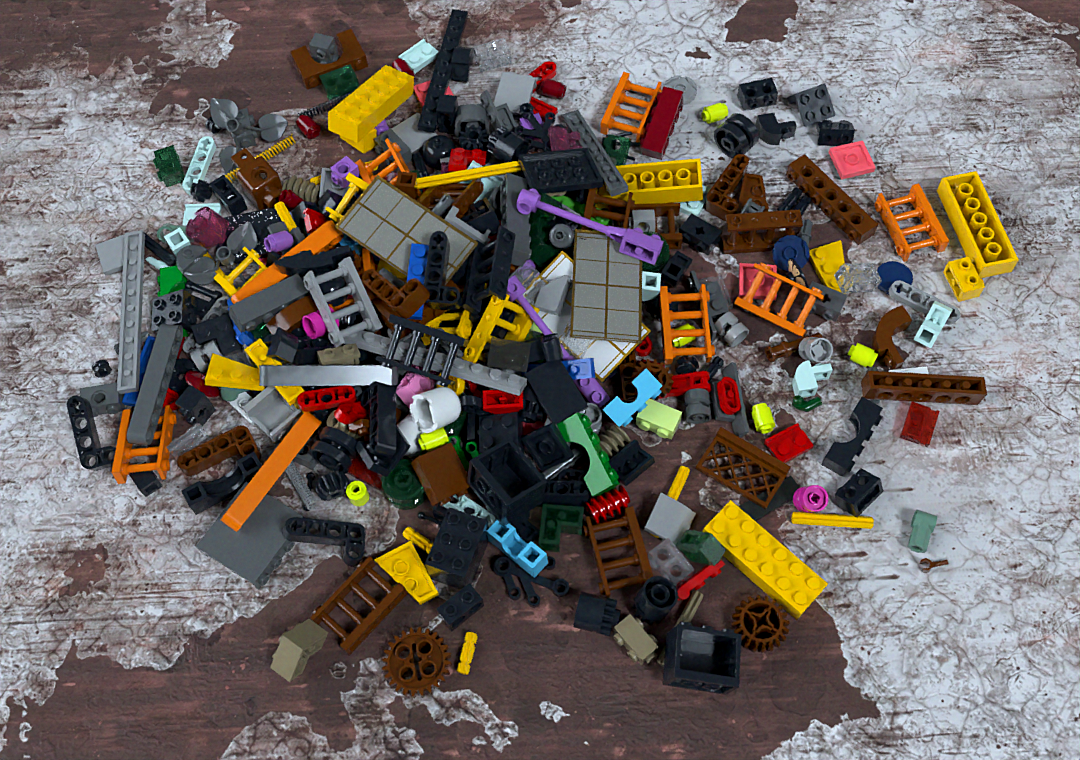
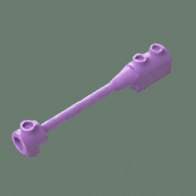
M526 189L521 190L516 204L520 213L525 215L530 212L535 213L537 208L595 229L620 243L619 252L655 265L664 243L658 235L653 234L649 236L643 234L640 228L626 229L606 226L540 201L541 195L535 189H529V191Z
M515 275L508 280L506 292L510 295L509 300L513 302L517 299L544 335L552 334L551 330L523 296L527 291ZM561 345L563 352L562 359L564 361L575 360V358L569 355L565 348ZM595 378L573 380L589 403L596 404L600 408L611 399Z

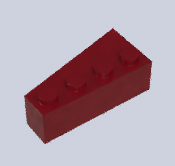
M664 86L662 92L658 93L656 102H658L657 106L653 107L651 112V123L648 122L645 129L646 137L642 138L640 142L642 155L659 160L663 159L669 144L668 136H672L675 123L679 119V113L683 110L684 91Z

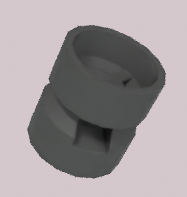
M696 388L686 391L684 393L686 421L693 424H701L711 420L708 390Z

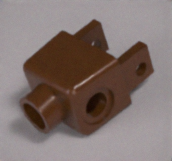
M246 148L233 155L231 160L240 169L237 171V177L244 195L259 210L273 208L279 202V195L282 192V184L278 173L262 156L255 159ZM260 173H265V180L259 175Z

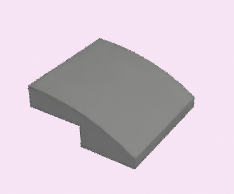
M418 112L391 128L411 149L412 154L422 149L430 137L437 135L436 132L418 130L417 125L420 118Z
M660 493L644 530L662 538V542L680 550L696 513L675 499Z

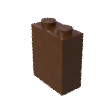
M451 442L419 456L411 462L432 506L436 504L443 506L451 502V497L456 495L457 498H460L468 493L467 489L470 488L467 483L468 474Z

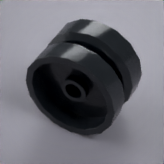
M735 113L714 131V140L718 148L725 155L734 158L737 154L745 155L759 141V133L749 118Z
M325 426L318 436L320 441H315L309 453L324 467L334 472L344 471L346 474L353 464L351 459H356L359 454L355 448L358 442L337 428Z

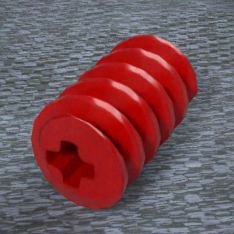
M622 485L619 486V491L613 488L611 494L607 491L604 493V497L598 495L597 501L591 498L590 505L585 501L590 517L597 524L599 523L600 516L605 521L607 520V513L614 517L613 510L621 514L620 507L624 509L628 507L630 498Z

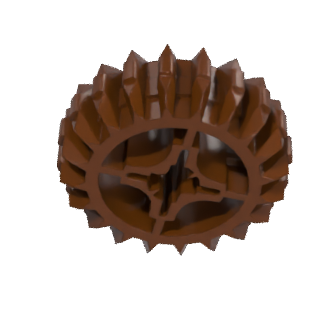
M756 595L755 601L749 596L747 602L742 600L740 602L741 606H736L735 611L737 613L732 614V618L735 621L731 623V626L737 628L734 630V633L742 634L741 642L743 640L746 642L744 648L747 649L749 645H752V652H756L757 647L760 648L761 653L765 652L766 647L772 652L774 646L779 648L781 646L780 641L784 642L786 640L784 634L789 633V629L786 626L790 624V621L785 620L788 615L787 612H780L783 606L779 605L776 607V599H773L771 603L768 602V595L764 597V600H761L760 595ZM753 609L764 610V612L760 614L754 613L753 611H749ZM770 614L774 617L776 621L777 629H775L774 625L769 621ZM765 617L764 624L756 631L757 623ZM743 618L751 625V633L746 630ZM759 634L772 636L767 639L756 638V636Z

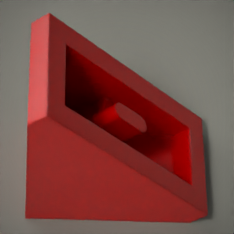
M501 390L483 391L484 411L493 414H503L523 409V391L520 396Z

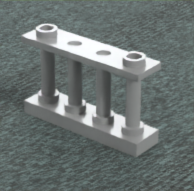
M351 257L344 258L338 264L339 267L336 270L317 277L314 276L311 270L304 276V285L307 290H310L329 332V340L335 347H340L345 343L344 337L364 329L375 333L382 328V324ZM340 276L344 277L347 283L346 287L323 295L318 284ZM347 294L353 296L355 301L353 305L331 313L327 302ZM357 311L361 314L363 322L341 331L339 330L335 320Z

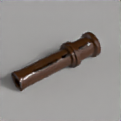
M819 332L816 334H812L810 336H806L823 338L821 333ZM806 337L791 342L782 341L779 345L773 347L767 346L765 348L767 359L772 363L778 358L790 357L792 353L798 351L800 342Z

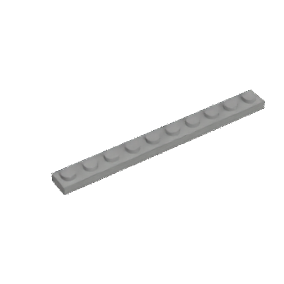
M142 230L125 233L117 381V391L120 394L139 391L145 233Z
M363 330L343 338L344 344L356 343L359 349L386 356L391 342L389 337ZM399 341L393 359L404 362L410 344ZM417 347L412 364L423 367L428 349ZM436 352L431 370L442 373L447 355ZM456 357L450 372V376L520 396L527 385V378Z

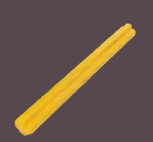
M519 161L417 178V187L422 189L521 171Z

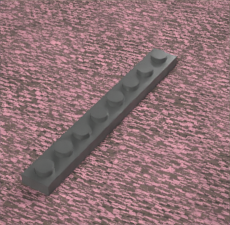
M579 110L562 114L563 121L580 148H588L604 181L603 184L611 197L628 192L627 183Z

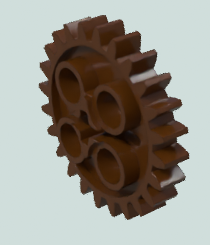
M412 627L409 630V634L402 630L401 638L396 635L394 636L395 644L388 642L391 650H384L388 657L382 659V662L387 664L382 667L383 672H389L384 677L386 680H391L389 683L391 688L396 686L395 691L397 693L403 689L404 697H407L409 692H411L413 698L416 697L417 693H420L422 698H424L425 691L432 695L433 687L438 690L440 689L439 681L446 683L443 675H450L449 670L446 669V667L452 666V663L447 661V659L451 658V653L446 652L449 647L448 645H442L444 643L443 637L437 640V632L430 635L429 628L426 629L425 633H422L421 627H418L417 633H414ZM413 644H416L417 656L420 660L418 664L421 672V681H418L417 669L414 665ZM428 645L431 647L427 654L420 653L423 646ZM409 650L410 654L407 658H400L402 651ZM433 666L435 670L432 674H424L426 667ZM406 671H413V676L410 679H403Z

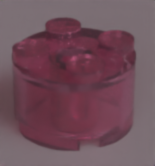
M207 206L202 207L194 213L197 215L194 220L190 218L186 227V234L207 250L225 241V233L229 221Z

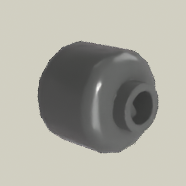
M557 224L550 230L549 240L555 247L567 249L574 243L575 233L570 226Z

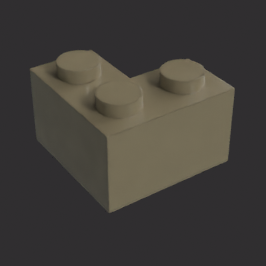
M310 619L303 623H298L289 632L285 631L279 638L280 644L272 656L273 661L270 668L291 682L303 673L309 657L322 649L328 632Z

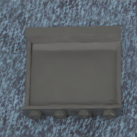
M246 481L196 545V548L203 555L216 560L259 590L261 586L268 582L272 571L280 566L283 556L295 544V542L288 541L283 536L286 521L291 517L304 518V516L266 494L237 532L220 521V519L248 485ZM291 527L292 532H296L295 528Z

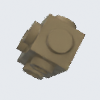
M629 614L614 627L613 633L615 635L613 637L620 646L624 645L627 648V654L633 662L636 663L638 661L640 665L645 662L649 664L657 657L658 641L651 633L647 634L644 631V625L637 617L633 618Z

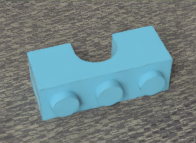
M644 369L631 382L638 392L635 401L624 403L616 396L602 409L618 427L621 425L625 427L633 420L632 414L636 411L640 413L647 406L645 402L649 398L654 400L662 392L660 390L662 385L647 369Z
M496 520L486 531L488 540L534 578L548 564L547 553L532 541L528 544L522 540L517 534L516 528L511 524L503 527Z

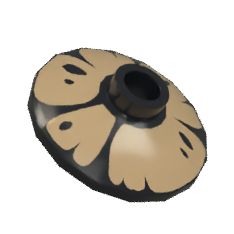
M789 258L787 278L808 288L801 268L793 258Z

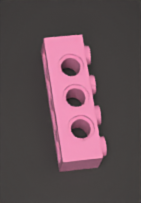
M412 364V366H411V367H414V368H417V369H420V370L423 369V367L416 366V365H413V364ZM430 370V373L439 376L440 372ZM407 371L396 389V394L410 408V404L414 400L412 397L434 389L437 380Z

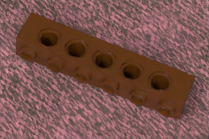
M805 154L788 165L786 173L788 179L794 182L803 191L802 193L810 197L813 204L817 205L827 217H830L836 226L842 229L857 245H860L875 234L878 223Z
M868 371L861 381L862 395L866 399L978 405L987 396L984 377Z

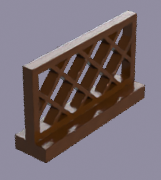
M720 427L716 437L695 469L766 510L784 479H786L791 466ZM718 443L723 446L726 453L715 455V445ZM739 455L742 457L743 463L733 465L730 456ZM727 457L729 466L719 467L717 459ZM714 460L716 468L707 469L702 465L705 461ZM748 466H758L761 473L750 475ZM745 467L747 476L736 477L734 469ZM731 469L733 478L724 479L720 471ZM774 475L779 480L776 484L768 485L766 476ZM762 477L765 486L754 488L752 479ZM749 480L751 489H741L738 481ZM766 490L768 498L765 502L757 498V491Z

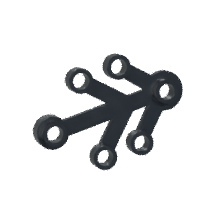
M530 103L522 104L520 106V115L529 121L534 130L517 126L515 133L521 137L529 136L543 141L537 142L531 138H525L530 143L529 150L537 148L544 152L560 151L561 146L558 140L564 133L563 125L556 124L553 127L552 138L548 137L551 124L555 122V114L552 112L546 113L544 125L541 127L533 115V105Z
M548 556V561H552L553 565H546L542 570H553L556 566L555 559ZM499 557L493 564L494 572L498 576L504 577L509 589V597L512 600H518L521 597V590L519 587H516L512 575L520 578L528 596V604L532 608L540 605V597L535 593L531 582L553 590V593L558 597H564L569 593V583L565 579L552 581L539 575L534 578L524 569L515 567L518 564L508 557ZM507 565V569L501 570L500 566ZM563 586L565 590L559 592L557 588ZM516 590L519 592V594L517 596H512L511 592ZM532 598H537L538 602L533 604L530 602V600Z

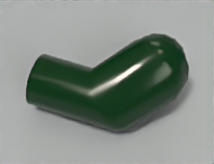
M796 395L792 399L793 407L804 412H809L822 405V401L818 396L809 401L803 400V397L800 395Z

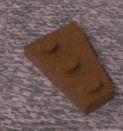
M744 173L736 214H741L749 198L757 205L766 207L763 212H769L762 175Z

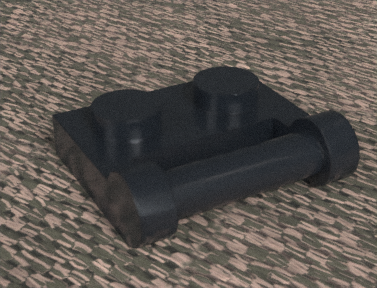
M190 280L185 285L184 290L191 295L195 291L211 298L210 301H206L196 297L198 302L197 318L202 320L214 303L222 297V292L212 291Z

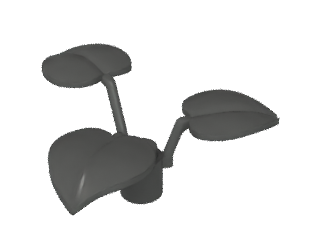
M211 98L210 112L213 122L218 127L226 128L231 132V137H233L236 148L234 146H227L220 154V162L225 175L238 168L231 160V157L242 150L239 149L240 145L236 135H240L244 128L261 131V136L264 140L275 142L283 136L288 126V121L277 114L262 116L259 119V126L261 128L242 124L236 119L239 115L236 103L228 99Z
M247 222L230 234L227 239V246H222L216 251V264L209 257H200L195 264L183 273L185 277L197 285L204 286L215 281L214 277L217 275L215 271L219 269L220 262L225 266L231 265L235 269L236 266L233 263L235 256L233 253L237 254L240 252L246 254L243 250L244 247L250 251L251 249L254 250L258 244L257 235L252 224ZM240 274L239 277L243 282L239 283L236 289L238 287L241 288L254 274L250 275L247 279Z

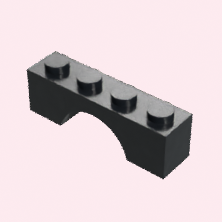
M861 397L849 418L855 428L856 437L849 442H834L821 465L842 477L846 471L850 473L856 463L853 461L855 455L858 457L861 455L865 448L862 443L864 440L867 442L870 440L874 433L871 428L873 425L878 426L883 418L880 415L883 408Z
M252 452L237 460L234 468L225 476L208 482L198 481L181 490L188 506L197 515L236 494L246 481L249 483L263 465L256 453Z

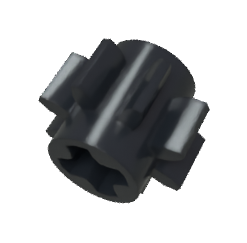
M198 180V183L191 185L190 194L196 201L204 203L205 199L209 200L211 198L212 189L207 181Z
M681 356L676 360L675 370L678 375L697 372L696 370L699 369V363L693 356Z

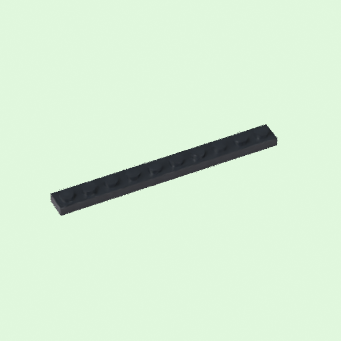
M452 9L417 125L419 131L435 133L438 123L436 108L440 94L446 95L452 74L453 51L455 46H460L468 19V11Z

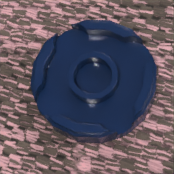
M787 235L780 238L772 250V259L775 265L786 272H789V258H793L799 267L803 268L810 256L807 243L795 235Z
M897 261L883 263L878 267L875 274V284L878 289L887 292L888 295H890L889 288L895 281L900 280L910 285L913 282V274L910 269ZM897 287V288H896V289H897L896 292H897V293H900V292H901V291H900L901 288Z

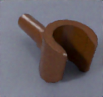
M923 558L919 563H926L929 568L922 569L923 573L930 572L931 568L949 564L948 560L932 562L928 558Z

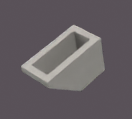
M563 275L542 286L539 293L537 292L534 297V306L539 308V311L560 317L572 283L570 277Z

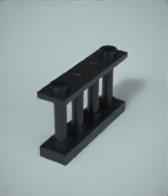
M502 225L499 226L497 239L485 245L475 240L478 245L469 256L461 307L475 315L480 313L483 299L491 295L501 300L506 299L516 234ZM495 249L494 255L490 257L491 251ZM492 265L491 272L487 273L488 267ZM489 282V287L484 290L485 283Z
M391 314L388 322L394 323L393 327L395 329L386 357H376V360L382 362L381 366L391 369L393 366L435 379L437 380L436 384L448 387V385H455L456 381L448 378L458 349L461 346L467 347L469 340ZM405 328L412 329L413 337L404 364L393 361L402 331H405ZM427 334L431 336L430 340L432 341L423 369L420 370L411 366L420 338ZM445 340L450 342V349L442 374L438 376L430 373L439 343Z

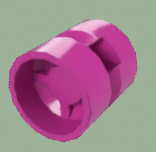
M329 307L331 313L335 312L331 307ZM319 310L303 316L302 325L304 331L311 339L321 337L325 332L329 333ZM337 319L335 322L339 328V319Z
M819 485L801 487L793 495L794 506L801 512L821 511L827 506L829 501L826 490Z

